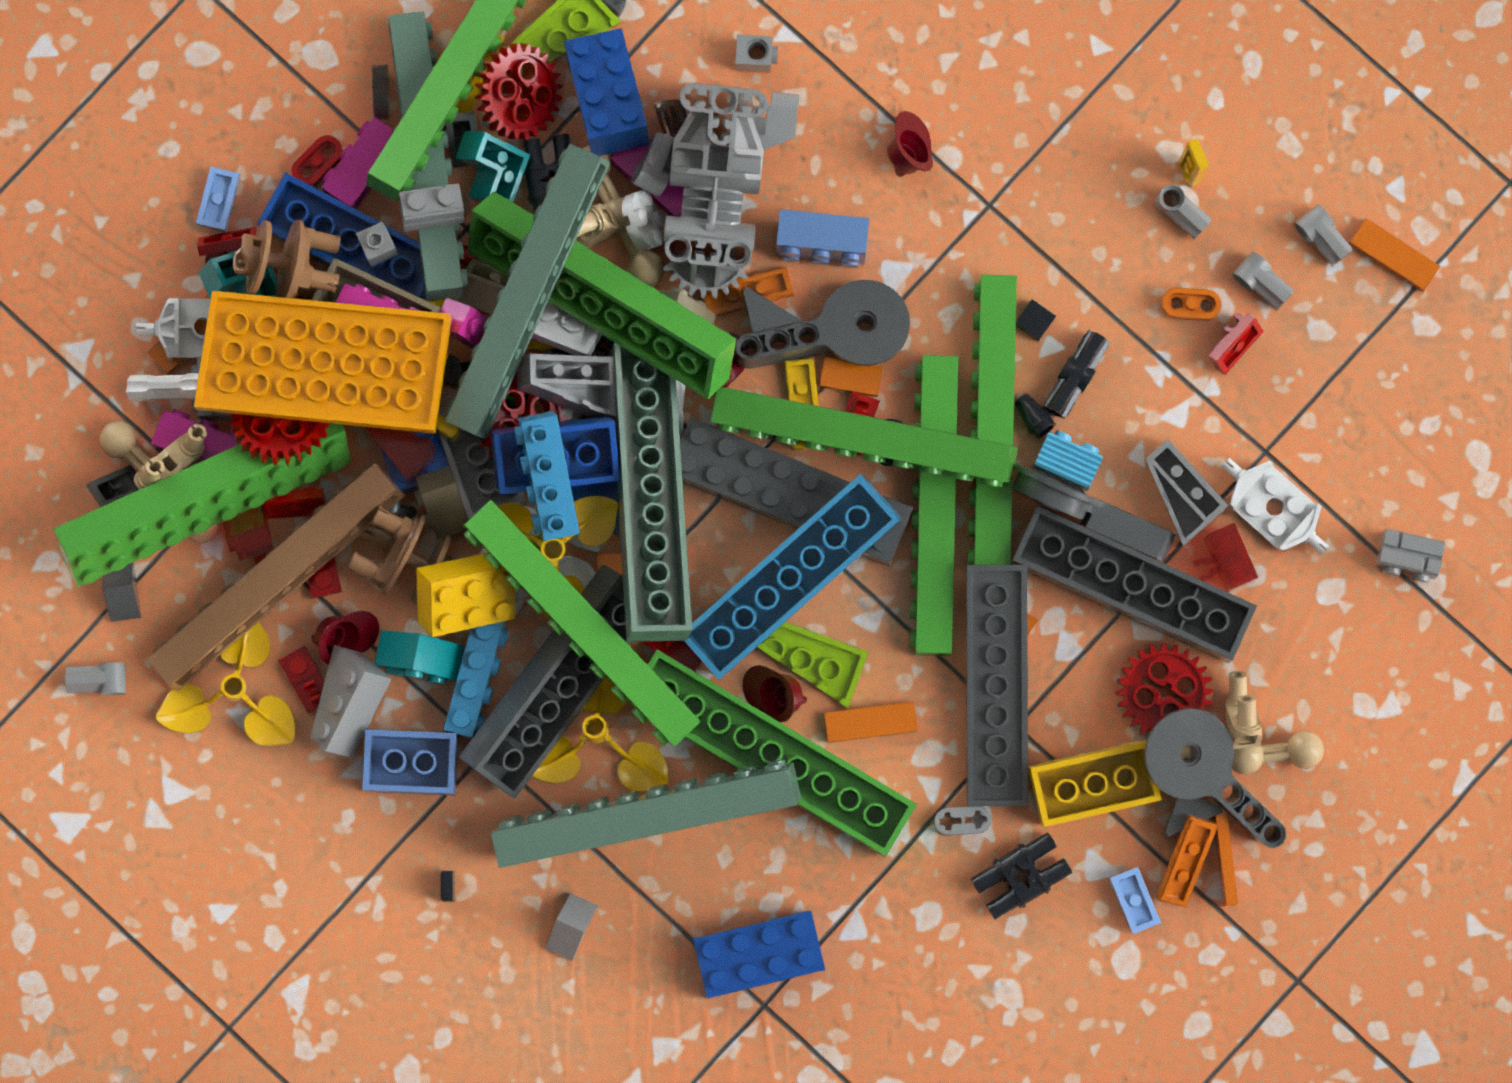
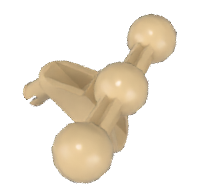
M586 146V147L582 148V149H584V150L590 152L589 146ZM602 155L600 157L610 162L597 191L604 204L599 203L590 207L575 241L582 243L589 249L609 238L612 234L620 235L631 256L627 268L628 272L649 286H655L664 275V261L658 253L639 249L631 240L626 226L631 225L629 217H623L622 213L624 198L619 197L608 175L612 165L610 155Z
M114 421L107 424L101 431L100 446L110 457L125 458L137 470L134 476V484L140 490L193 466L204 451L203 441L207 435V430L201 424L192 425L187 433L181 435L157 456L150 459L137 446V433L133 426L124 421ZM221 522L211 526L205 532L196 533L189 536V538L195 542H208L214 539L220 532Z
M1233 671L1228 674L1229 697L1225 701V716L1227 729L1232 738L1234 748L1232 763L1234 771L1239 774L1248 775L1256 772L1262 766V763L1288 760L1298 768L1309 769L1315 767L1322 760L1324 753L1323 741L1319 736L1309 731L1295 733L1288 740V743L1261 745L1262 724L1256 711L1255 696L1247 695L1246 673L1243 671ZM1189 745L1182 748L1180 753L1181 759L1192 758Z

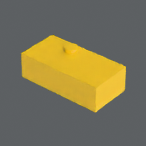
M1142 739L1029 765L1028 772L1040 825L1047 827L1161 801L1160 790L1151 780L1145 766L1144 749L1147 740Z

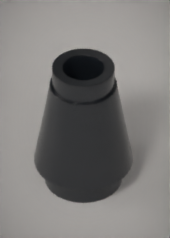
M1028 393L1022 395L1014 403L1030 435L1034 434L1036 438H1041L1055 427L1054 416L1030 397Z

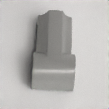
M658 132L653 134L644 159L639 162L632 175L631 184L657 197L662 194L670 178L668 170L672 160L674 137Z
M1177 185L1165 186L1156 197L1155 205L1158 211L1170 217L1193 239L1212 221L1209 216L1185 196L1182 188ZM1166 193L1175 195L1177 206H1167L1164 203L1163 195Z
M1316 205L1294 223L1295 228L1303 239L1310 244L1313 243L1332 267L1353 250L1334 227L1331 216L1320 205Z
M1251 252L1232 275L1240 285L1249 291L1256 292L1277 311L1294 290L1271 271L1272 267L1263 257L1255 252Z
M100 663L99 666L66 667V692H99L100 695L126 694V663Z

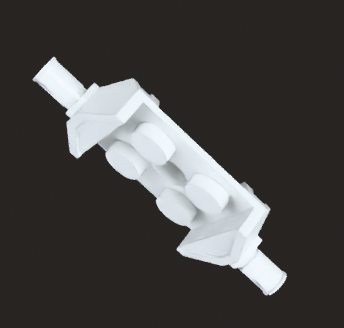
M168 298L159 319L155 320V324L136 323V335H155V337H158L168 360H173V358L202 356L205 335H199L195 331L194 326L199 320L208 319L211 299Z
M1231 458L1222 465V468L1235 478L1234 482L1236 483L1229 507L1276 549L1282 552L1301 543L1305 545L1309 543L1320 555L1328 549L1329 545L1317 536L1314 531L1322 506L1319 503L1315 504L1273 466L1274 463L1268 461L1247 471L1245 469L1242 470ZM1269 500L1280 502L1282 505L1280 515L1273 516L1267 512L1266 504Z

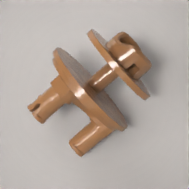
M263 220L259 225L256 235L246 233L242 235V246L235 252L233 269L235 273L247 276L246 290L248 294L255 295L257 293L266 267L278 269L275 297L296 299L300 296L312 299L317 289L330 291L331 293L336 292L337 286L335 285H338L339 274L313 269V266H310L309 251L313 248L336 254L340 246V236L315 231V229L304 226L303 221L295 220L289 230L281 255L270 252L272 225L270 221Z
M379 506L372 518V525L362 532L359 537H363L383 548L382 551L385 554L382 562L377 564L355 552L347 565V569L369 579L371 583L380 588V594L385 596L394 585L405 564L416 569L453 560L450 555L446 554L451 536L445 534L431 557L427 559L412 551L423 528L426 515L420 513L418 516L414 515L412 519L407 517L401 518ZM416 585V587H415V590H414V593H413V596H412V602H414V603H416V604H417V585Z

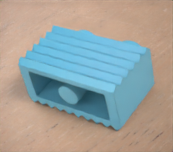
M1057 430L1055 434L1049 432L1033 468L1087 492L1103 459V456L1098 454L1099 449L1087 443L1079 446L1071 442L1072 437L1064 432Z

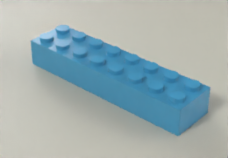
M862 473L859 474L692 623V632L688 639L684 641L717 679L720 680L899 522L901 517Z

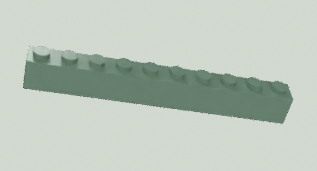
M424 11L389 15V33L401 119L431 73L432 67L437 63L435 49H429L428 40L433 39L431 21H425ZM446 130L443 131L445 133L438 147L432 146L428 151L427 155L430 158L423 171L417 170L412 177L415 179V183L411 190L437 186L444 188L446 185H449L448 176H452L451 159L445 158L444 148H448ZM460 223L417 229L427 301L462 298L463 287H468L466 269H460L459 259H464L463 243L456 240L455 231H460Z
M569 144L568 148L560 155L558 161L559 168L556 175L547 184V195L543 204L539 205L534 213V224L521 242L522 250L520 255L510 266L507 284L497 295V306L494 313L488 317L484 324L483 330L485 333L480 343L474 347L471 354V364L468 370L462 374L459 380L460 388L455 399L450 401L446 410V422L484 439L489 434L610 165V162L572 144Z

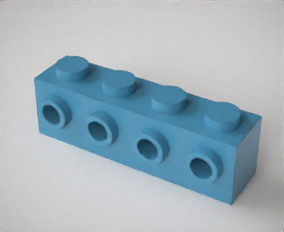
M550 411L517 418L519 427H514L517 445H523L525 455L520 457L523 475H529L530 486L526 487L529 505L534 504L536 515L531 516L534 533H540L544 541L580 534L556 413Z
M504 621L470 629L443 729L446 733H457L458 736L472 739L485 722L486 717L481 715L484 704L489 705L493 688L489 686L492 675L497 676L500 668L501 659L497 658L500 646L505 647L509 630L505 629L506 624Z

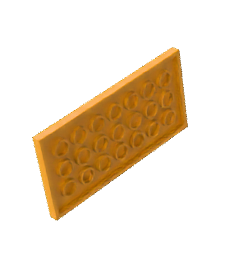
M212 291L194 408L203 411L435 434L452 316L447 313Z

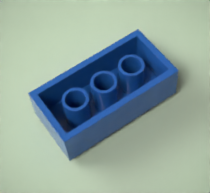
M622 28L564 41L567 62L590 152L602 156L649 145L647 123Z
M610 416L558 422L571 486L620 481L615 421ZM514 427L490 429L496 490L499 494L526 492V487L530 486L529 475H523L520 457L525 455L523 445H517Z
M811 910L693 939L707 999L825 970Z

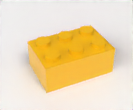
M487 553L416 568L418 623L431 637L515 619V589L506 581L505 578L508 576L506 571L501 566L496 570L486 560L484 556Z

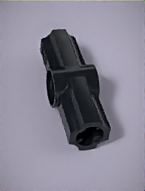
M1087 331L1074 355L1069 357L1057 379L1059 380L1043 405L1048 412L1062 419L1068 416L1079 394L1084 392L1096 370L1094 369L1110 344L1105 337L1097 332Z

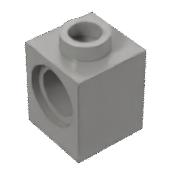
M737 34L735 70L771 72V64H777L778 46H772V37ZM753 48H760L765 52L763 58L756 60L751 58L748 53Z
M383 221L356 233L371 267L398 255Z

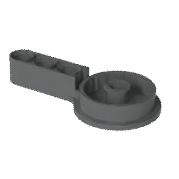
M873 280L852 281L842 285L829 296L821 314L814 320L741 336L736 342V361L741 367L752 369L826 353V348H828L838 358L847 363L857 366L878 365L893 358L904 346L910 329L909 312L901 296L891 287ZM866 322L873 328L869 331H862L857 326L860 323ZM803 335H810L815 340L805 344L799 338ZM774 341H781L786 346L783 349L776 350L770 344ZM746 347H752L756 350V353L752 356H746L741 350Z
M1016 463L1014 469L1019 472L1013 483V489L1033 498L1035 502L1050 509L1060 510L1082 519L1081 525L1086 526L1090 530L1158 560H1165L1176 536L1175 533L1101 501L1041 472Z
M1194 708L1176 710L1160 719L1149 733L1144 749L1145 766L1153 783L1166 794L1179 799L1191 800L1210 796L1255 840L1270 848L1282 845L1287 834L1283 824L1232 775L1231 768L1234 748L1232 738L1225 725L1214 715ZM1186 745L1190 746L1191 759H1181V750ZM1231 785L1232 794L1227 799H1223L1222 793L1224 788ZM1252 805V815L1244 819L1243 812L1245 808ZM1273 825L1274 831L1272 836L1265 839L1264 831L1268 826Z

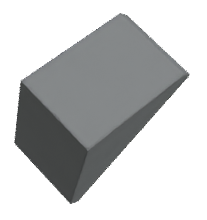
M570 893L556 919L545 948L573 961L598 905Z

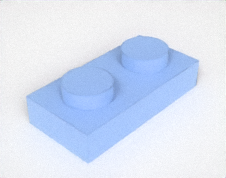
M210 166L196 220L198 226L226 232L240 180L239 173Z
M1138 867L1109 878L1132 935L1161 923Z

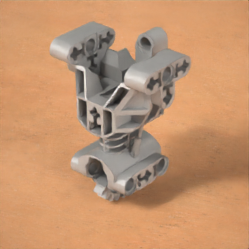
M688 83L680 90V102L690 113L673 140L669 185L684 187L681 217L666 215L663 239L665 241V253L671 261L663 270H673L674 273L669 280L674 281L679 278L681 282L678 288L683 289L686 285L690 286L689 295L692 296L696 289H699L701 298H705L707 290H711L713 297L717 298V292L720 288L726 295L729 294L727 285L730 283L734 287L739 288L736 280L738 276L743 279L748 278L742 270L751 261V250L754 251L755 224L741 223L743 194L759 195L764 150L795 138L799 94L772 92L771 103L768 105L766 96L754 89ZM692 89H696L698 95L707 96L706 90L708 89L710 107H705L707 103L705 100H695L694 105H690V101L685 98V94H690ZM721 92H727L730 95V103L725 108H719L715 104L716 96ZM752 95H755V99L760 101L759 106H754L753 111H751V108L747 105L738 104V97L741 100H751ZM767 111L766 118L760 117ZM713 112L722 115L730 114L729 118L723 117L722 125L727 129V132H723L721 137H717V134L712 131L713 128L719 126V118L713 116ZM674 240H682L686 243V249L682 253H673L670 250V244ZM691 241H695L696 248H705L706 243H711L715 251H711L709 256H704L702 250L694 249L695 256H692ZM735 246H742L745 248V255L740 259H732L729 256L730 250Z

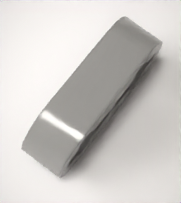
M981 806L944 808L936 814L934 826L940 834L947 836L979 834L989 828L992 818L989 811ZM978 811L981 817H986V822H983L981 828L978 829L975 827V823H965L964 818H971ZM945 813H949L952 819L961 818V824L951 825V830H945V826L940 825L939 820L944 818Z

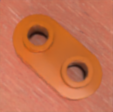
M1175 287L1169 289L1161 300L1163 312L1173 319L1212 320L1218 315L1222 305L1219 295L1208 289ZM1174 299L1179 300L1181 307L1174 309L1170 302ZM1203 301L1208 302L1211 309L1208 311L1202 310L1200 303Z

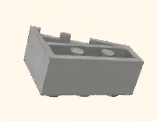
M528 354L523 356L517 369V386L519 390L591 418L616 417L614 357Z
M1168 439L1146 458V462L1183 546L1229 507Z
M334 645L310 738L327 752L353 758L365 734V729L368 728L392 679L361 652Z

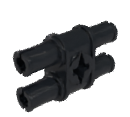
M558 134L552 137L556 162L549 165L544 164L539 138L523 141L524 152L530 154L524 175H526L529 194L527 200L533 205L534 213L538 206L543 204L547 195L546 187L549 176L556 175L561 153L571 144L569 134Z
M1048 832L1027 845L1023 843L1018 844L1016 849L999 859L995 858L992 861V866L970 879L979 894L1000 881L1007 882L1009 886L1008 891L986 904L995 920L1016 907L1025 908V904L1044 893L1048 894L1051 886L1073 873L1064 858L1042 871L1036 870L1034 861L1057 847ZM1016 867H1019L1021 871H1028L1029 875L1026 876L1027 885H1024L1022 881L1016 882L1014 880V877L1017 875Z

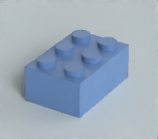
M780 209L776 256H782L781 260L787 262H799V258L811 259V263L817 265H828L829 261L841 262L842 267L858 268V264L865 263L869 218Z
M365 729L362 790L376 793L456 796L459 736L457 733Z

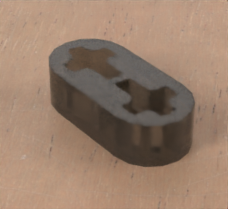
M388 64L372 65L373 114L379 120L390 119Z

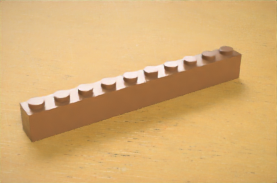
M376 463L372 466L364 467L358 473L357 479L350 485L341 487L335 493V498L328 504L321 505L315 509L312 517L306 523L293 528L289 533V537L284 542L271 547L266 554L267 556L262 561L249 566L240 580L227 585L222 590L219 598L214 602L204 605L199 610L197 617L191 622L182 624L176 630L175 636L168 642L160 643L153 650L154 654L148 660L169 687L178 691L372 525V518L379 506L388 511L405 496L382 467Z

